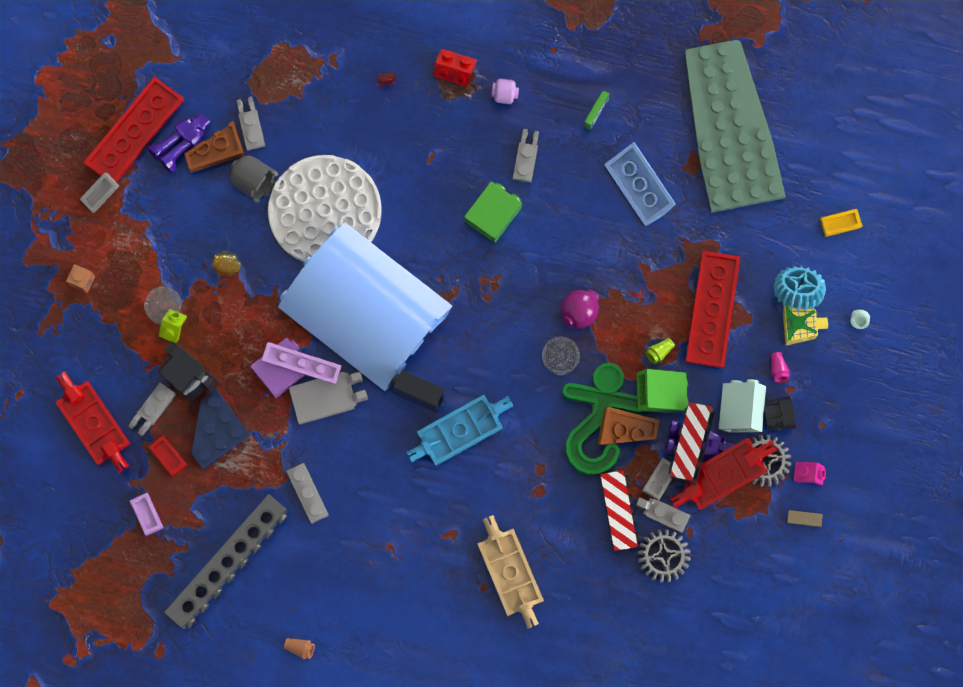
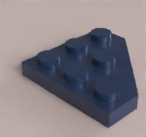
M217 389L201 400L192 448V455L201 468L205 470L250 437V434Z

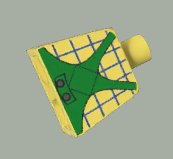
M788 305L783 308L785 345L816 339L818 329H828L827 317L817 318L816 309L814 308L813 310L808 308L806 311L803 309L798 311L797 308L790 309Z

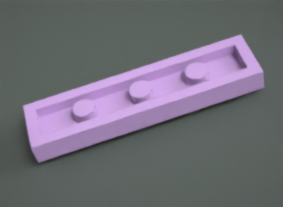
M270 342L267 343L262 358L264 362L335 385L341 370V365Z

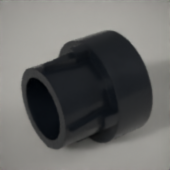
M791 396L773 399V401L764 403V419L768 430L777 429L780 431L796 428Z

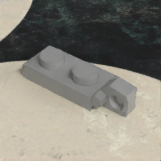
M639 498L636 503L637 507L644 510L643 514L647 518L679 533H683L690 517L689 514L656 499L650 498L649 501Z

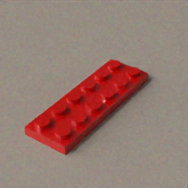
M154 76L83 163L99 176L108 173L117 183L183 103L184 98Z
M702 251L685 363L724 368L740 256Z

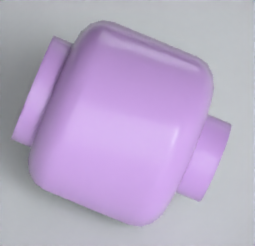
M498 79L496 83L493 82L491 97H494L495 102L512 104L514 98L518 99L519 88L516 87L515 81Z

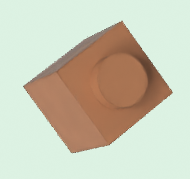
M74 264L66 282L70 287L88 293L95 276L92 271Z

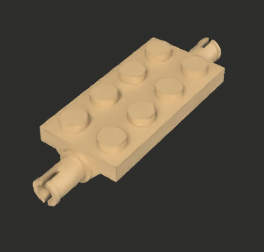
M494 515L489 516L491 525L487 518L482 520L489 534L488 539L477 543L507 617L519 612L524 618L527 629L532 628L530 619L534 626L539 624L532 608L534 605L544 602L514 529L506 532L500 531Z

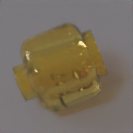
M221 250L218 254L215 253L212 262V268H214L215 273L227 277H232L235 272L238 273L241 266L237 254Z

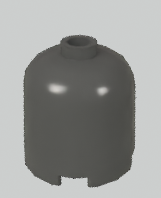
M243 156L235 160L230 167V181L232 185L256 203L260 202L259 198L263 195L265 197L269 195L276 183L274 177L278 176L276 170L253 156Z

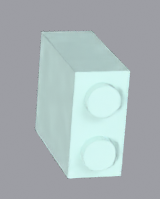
M752 379L747 380L745 383L739 380L723 383L719 429L729 433L762 432L766 386L759 384L758 380Z

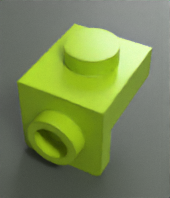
M170 309L162 319L159 337L177 343L182 325L187 316Z

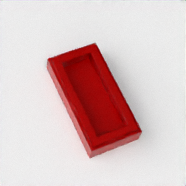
M164 435L148 447L172 477L188 466Z

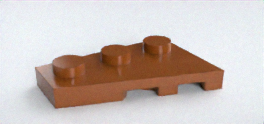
M234 121L230 122L222 131L219 130L214 133V136L207 141H202L185 153L191 173L245 156Z
M604 407L597 445L656 439L660 420Z

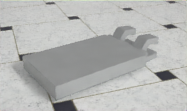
M340 372L336 385L316 379L289 387L299 425L354 410V406H357L356 403L368 400L365 390L353 394L351 385L363 382L361 372L348 375V372Z

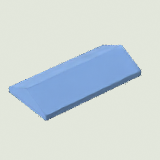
M635 142L604 164L645 226L664 216L676 205Z

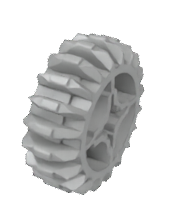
M759 435V441L752 437L751 441L754 447L757 448L770 440V435L766 436V440L763 439L762 435ZM774 437L772 442L774 443L773 446L777 449L778 456L777 454H769L765 457L766 460H771L767 463L766 469L768 472L753 480L752 484L755 485L757 480H759L760 487H763L764 481H766L767 486L770 487L771 480L774 484H778V478L781 480L785 478L782 473H789V470L785 467L791 466V462L786 461L791 458V455L784 454L789 449L788 447L782 449L781 447L784 442L781 441L778 445L776 443L777 437ZM780 461L779 470L771 475V464Z
M667 529L665 530V535H662L661 530H658L657 537L651 532L650 537L652 540L645 537L644 541L647 545L641 543L640 547L644 551H638V555L644 556L639 558L638 562H645L641 566V570L648 568L649 570L645 575L649 576L652 572L654 574L652 580L660 576L659 582L661 583L664 577H666L667 582H671V575L677 580V572L681 575L685 573L681 567L685 569L689 567L684 561L691 560L690 557L685 556V554L690 553V549H683L688 543H680L683 539L682 536L675 539L676 532H673L672 536H668L669 530ZM664 541L673 543L678 550H669ZM658 542L659 552L648 556L649 548ZM662 550L665 554L670 555V557H667L666 563L662 557H658L662 554ZM680 556L678 566L670 571V560ZM650 562L661 563L664 571L655 569Z

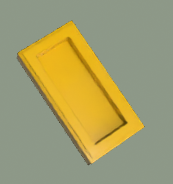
M857 209L820 218L825 237L862 228Z

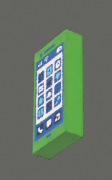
M602 91L585 120L584 126L586 129H592L609 100V93Z

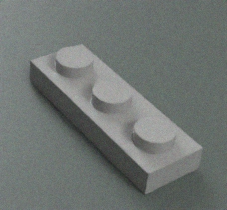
M302 463L286 471L311 524L329 516L305 464Z

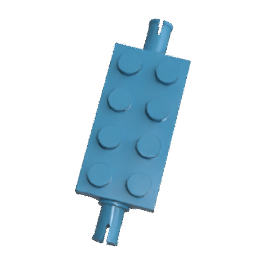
M482 395L417 431L422 442L421 445L406 452L410 461L413 463L427 454L430 455L435 466L443 463L502 430L503 427L498 419L499 414L512 408L513 404L508 396L495 404H490L485 395Z

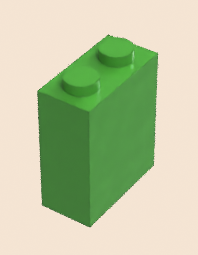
M491 181L464 216V221L496 243L521 210L522 203L518 196L513 193L510 195L501 184H494Z
M653 369L637 372L638 411L673 414L684 412L685 408L688 407V381L686 373Z

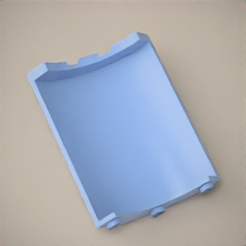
M346 223L340 228L335 227L330 237L316 253L304 261V268L295 278L289 289L282 293L280 296L281 302L278 308L384 391L392 385L396 373L400 374L401 370H403L406 365L405 361L410 354L413 355L424 342L423 338L428 332L431 333L446 318L452 308L451 304Z

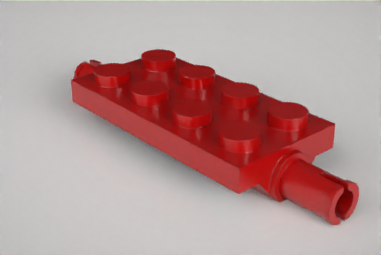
M66 372L61 373L64 381L59 375L55 379L64 390V396L55 403L98 466L110 459L118 473L124 471L120 463L125 469L129 465L120 454V451L131 443L91 384L86 381L82 385H74Z
M746 438L701 465L697 485L685 484L684 490L670 497L671 501H676L673 505L677 508L688 500H694L699 510H702L766 474L768 471L762 462V458L777 451L776 447L773 446L774 443L772 440H769L767 443L755 448L750 438Z

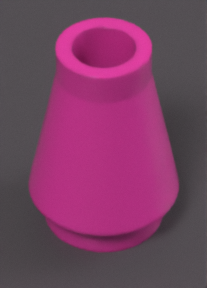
M772 353L770 355L771 377L774 378L775 382L788 380L790 371L782 357V353Z

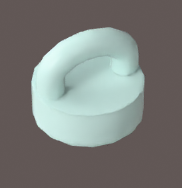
M854 310L850 319L851 325L857 329L866 328L870 322V315L864 310Z

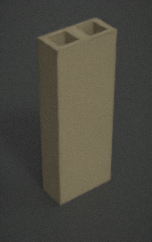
M788 510L787 523L822 527L823 514Z

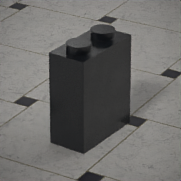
M401 370L400 374L396 373L392 381L396 395L433 412H438L445 397L444 388L404 370Z

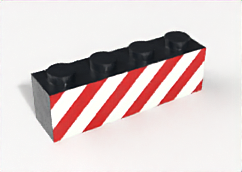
M689 402L688 408L684 410V424L679 429V443L675 445L674 462L669 467L670 477L675 482L697 485L715 411L711 406Z
M624 470L601 474L600 481L613 553L635 550L638 547L637 544H640L639 533H635L634 525H637L635 513H631L630 506H633L632 494H628L627 487L630 486L629 477L624 475Z

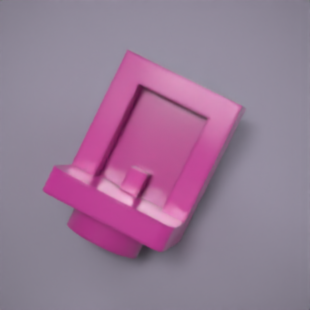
M795 462V482L823 485V480L826 477L823 465L815 462Z

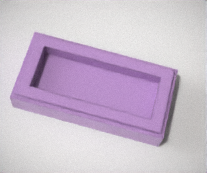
M148 493L130 500L145 536L164 528Z

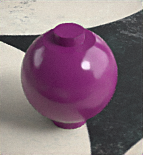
M591 289L587 291L575 290L564 297L560 312L562 320L567 326L585 328L596 320L599 311L597 303L599 296Z

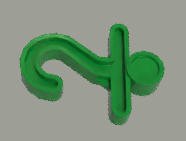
M604 363L595 370L593 375L594 387L568 383L563 388V396L566 400L592 406V413L570 432L566 442V456L570 465L577 472L587 476H599L608 472L615 465L620 453V449L616 444H608L603 454L596 459H590L582 452L583 442L601 427L604 407L635 414L644 412L638 411L636 395L619 392L624 382V374L613 363Z

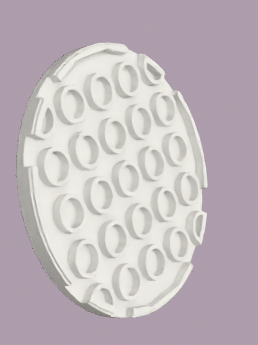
M334 155L312 156L290 166L276 181L268 202V219L275 239L289 255L301 262H304L309 256L312 257L330 237L335 227L340 228L346 223L369 242H372L381 221V200L372 178L356 163L348 159L335 157Z

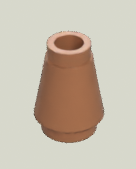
M287 638L284 644L285 650L302 659H310L315 648V644L311 643L310 640Z

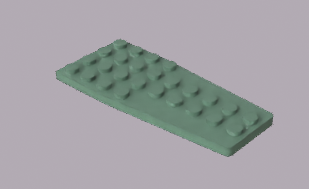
M733 40L687 49L685 60L698 156L711 213L785 199L786 196L774 144L741 42Z

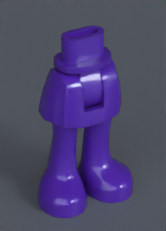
M199 113L196 117L192 116L191 119H185L174 126L175 131L159 144L150 145L147 150L157 161L160 160L163 167L172 174L176 170V159L189 147L197 146L206 131V127L211 122L202 113ZM180 138L182 139V141L176 147H174L171 151L164 155V153L175 142H177Z
M672 419L670 423L669 438L667 439L665 450L667 455H673L675 445L679 443L678 440L674 439L679 438L678 433L681 427L677 419ZM710 430L703 459H711L734 446V442L727 441L720 434Z

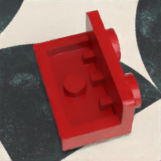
M441 49L435 62L433 76L468 87L477 60Z

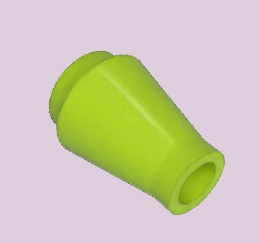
M667 338L649 347L648 351H646V356L653 364L660 363L675 345L670 338Z

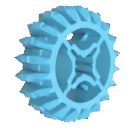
M802 265L800 268L793 266L792 268L786 267L785 270H781L777 274L773 287L778 302H783V306L789 305L790 309L797 308L798 311L799 309L806 311L808 308L813 310L815 306H819L826 292L825 280L821 278V275H817L816 270L810 271L809 267L807 269L803 268Z

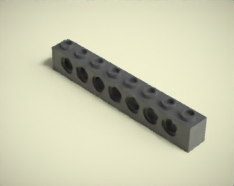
M268 494L164 613L182 629L190 628L195 623L197 614L199 612L203 613L209 607L208 602L212 597H218L222 592L221 587L233 580L235 577L234 572L238 568L242 569L249 561L247 559L251 553L255 554L262 546L260 543L263 539H268L275 530L273 528L277 523L281 524L287 518V509ZM265 514L272 515V520L269 523L262 522V517ZM252 529L259 530V535L256 538L249 537V532ZM240 543L246 545V549L242 553L236 551V547ZM227 558L233 560V564L229 568L223 566V562ZM213 573H219L220 579L212 583L210 576ZM200 588H206V595L199 598L197 591ZM191 602L194 608L191 612L187 613L184 611V606L186 603Z

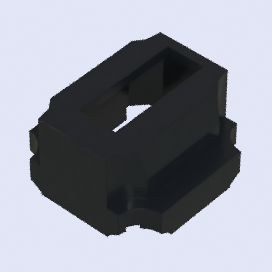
M172 341L164 348L168 357L162 363L158 373L188 402L193 401L204 390L212 394L219 385L217 379L208 371L205 373L204 366L182 347L180 348Z

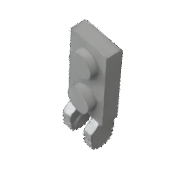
M252 96L248 97V104L251 109L249 112H244L243 102L241 99L237 100L240 113L238 115L247 151L265 147L258 112L255 110Z
M523 129L513 180L531 183L538 150L539 131H535L533 134V144H527L528 129Z
M159 383L130 422L129 427L133 429L144 418L146 422L138 432V434L143 436L150 426L154 425L176 394L162 383Z

